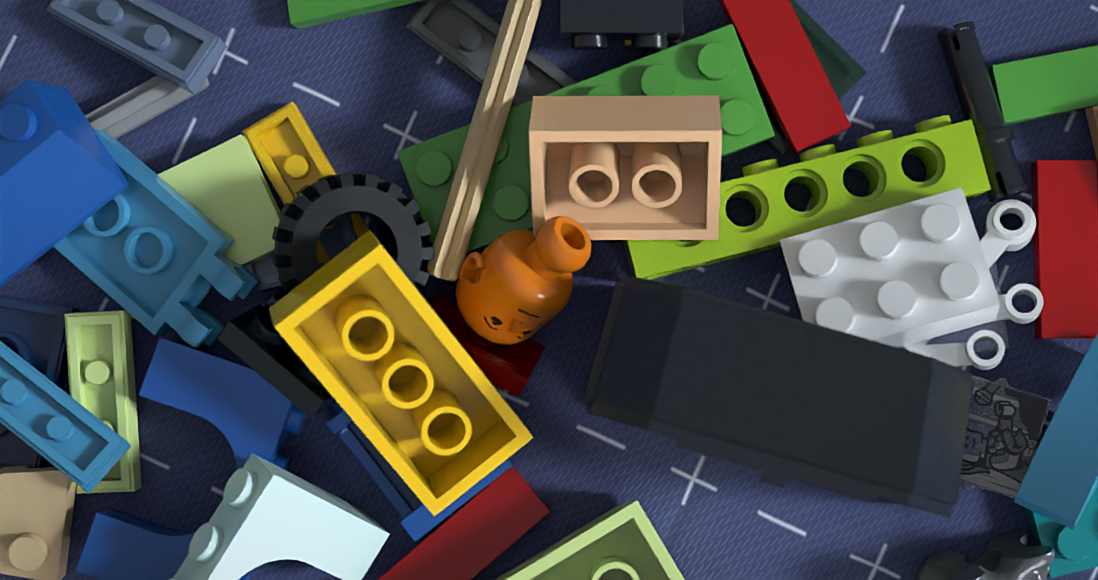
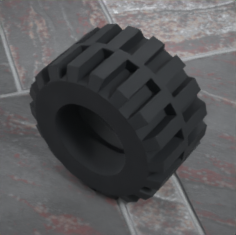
M343 173L319 178L318 181L311 185H305L296 192L297 196L290 203H286L280 212L282 217L278 227L274 226L272 239L275 240L274 252L271 253L273 265L276 266L279 274L277 278L283 289L289 293L318 271L320 266L317 260V243L324 227L337 216L357 213L370 218L377 224L383 236L384 248L416 288L418 284L425 286L430 273L424 272L426 260H433V247L427 246L426 235L431 234L428 221L421 220L417 213L421 208L413 198H407L401 193L402 188L393 182L383 181L378 176Z

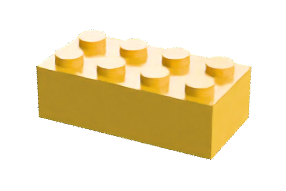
M371 230L269 308L275 329L433 516H436L534 438L516 412Z

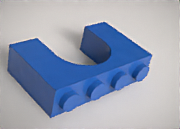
M159 337L139 396L197 415L215 425L231 445L237 470L244 467L253 453L288 471L291 458L283 456L290 434L299 435L307 419V415L249 365L200 348H194L191 345L173 339ZM114 508L96 512L75 572L98 580H168L174 578L189 554V546L197 530L182 531L172 529ZM250 573L244 574L238 580H250Z

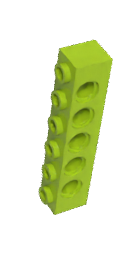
M950 115L935 117L915 124V134L894 139L892 130H885L857 139L859 148L836 153L834 144L800 153L801 162L779 168L776 159L745 166L742 168L744 177L725 182L720 181L718 240H691L687 242L679 240H623L632 277L651 280L781 247L780 240L960 187L963 189L966 200L975 198L991 190L972 119L952 124ZM905 154L915 155L925 164L926 177L923 182L912 181L904 174L901 162ZM846 169H857L866 175L869 181V192L866 197L854 196L846 190L843 184V174ZM800 183L809 189L813 200L809 211L799 212L787 204L784 197V190L787 184ZM741 197L751 202L756 213L753 225L741 227L733 224L726 214L727 201L731 198Z

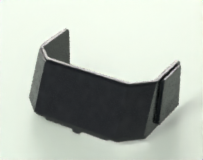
M628 276L624 284L616 282L613 287L581 400L590 402L587 414L677 439L675 444L677 447L761 470L760 481L785 488L786 480L789 478L872 503H876L877 497L950 518L953 505L957 503L974 383L972 380L973 374L933 357L687 287Z

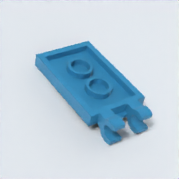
M93 129L130 185L53 247L153 335H166L172 327L192 347L199 348L202 342L212 347L225 326L214 316L198 308L199 303L212 286L230 301H234L237 295L241 299L247 300L261 281L248 269L225 256L226 252L235 242L229 235L107 131Z

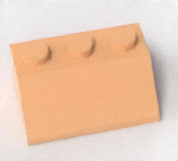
M719 95L533 96L529 125L533 236L536 237L538 228L547 219L566 216L579 222L588 233L590 240H718L722 147Z

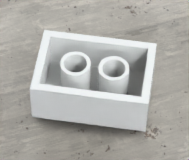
M962 187L780 240L803 321L898 348L997 319L1001 303Z

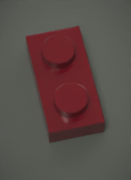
M438 295L431 307L492 384L520 397L545 346L529 338L512 345L491 343L479 336L466 323L458 309L457 303Z

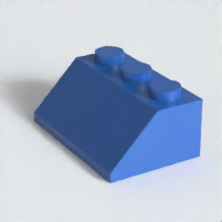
M26 79L0 101V289L130 185L67 88Z

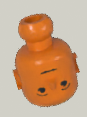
M557 216L547 219L538 228L536 237L533 236V231L527 229L508 231L498 236L481 253L472 252L469 254L461 266L455 292L458 309L466 323L479 336L491 343L512 345L531 337L560 313L570 300L573 290L572 272L580 270L586 264L591 254L592 244L588 233L574 219L566 216Z

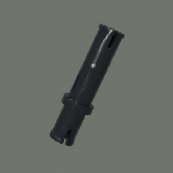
M968 21L953 25L954 32H950L949 28H945L936 35L941 43L965 121L972 119L991 187V190L988 191L989 201L996 202L1010 198L1011 194L1015 196L1028 191L1023 182L1011 141L1016 139L1013 128L1005 126L974 30L976 29L974 22Z

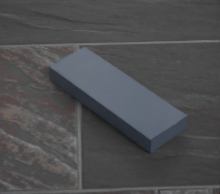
M52 0L46 9L56 20L193 95L196 94L227 48L220 37L151 0Z

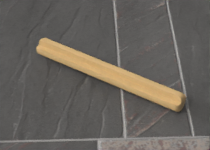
M508 0L434 242L433 260H429L427 265V272L431 276L447 281H456L459 278V272L464 262L543 0Z

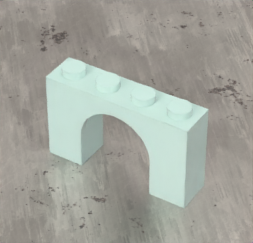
M252 453L244 467L234 472L228 480L224 489L223 500L210 521L203 524L196 531L189 546V554L174 578L168 580H238L248 571L259 565L281 559L306 562L342 580H362L390 534L366 511Z

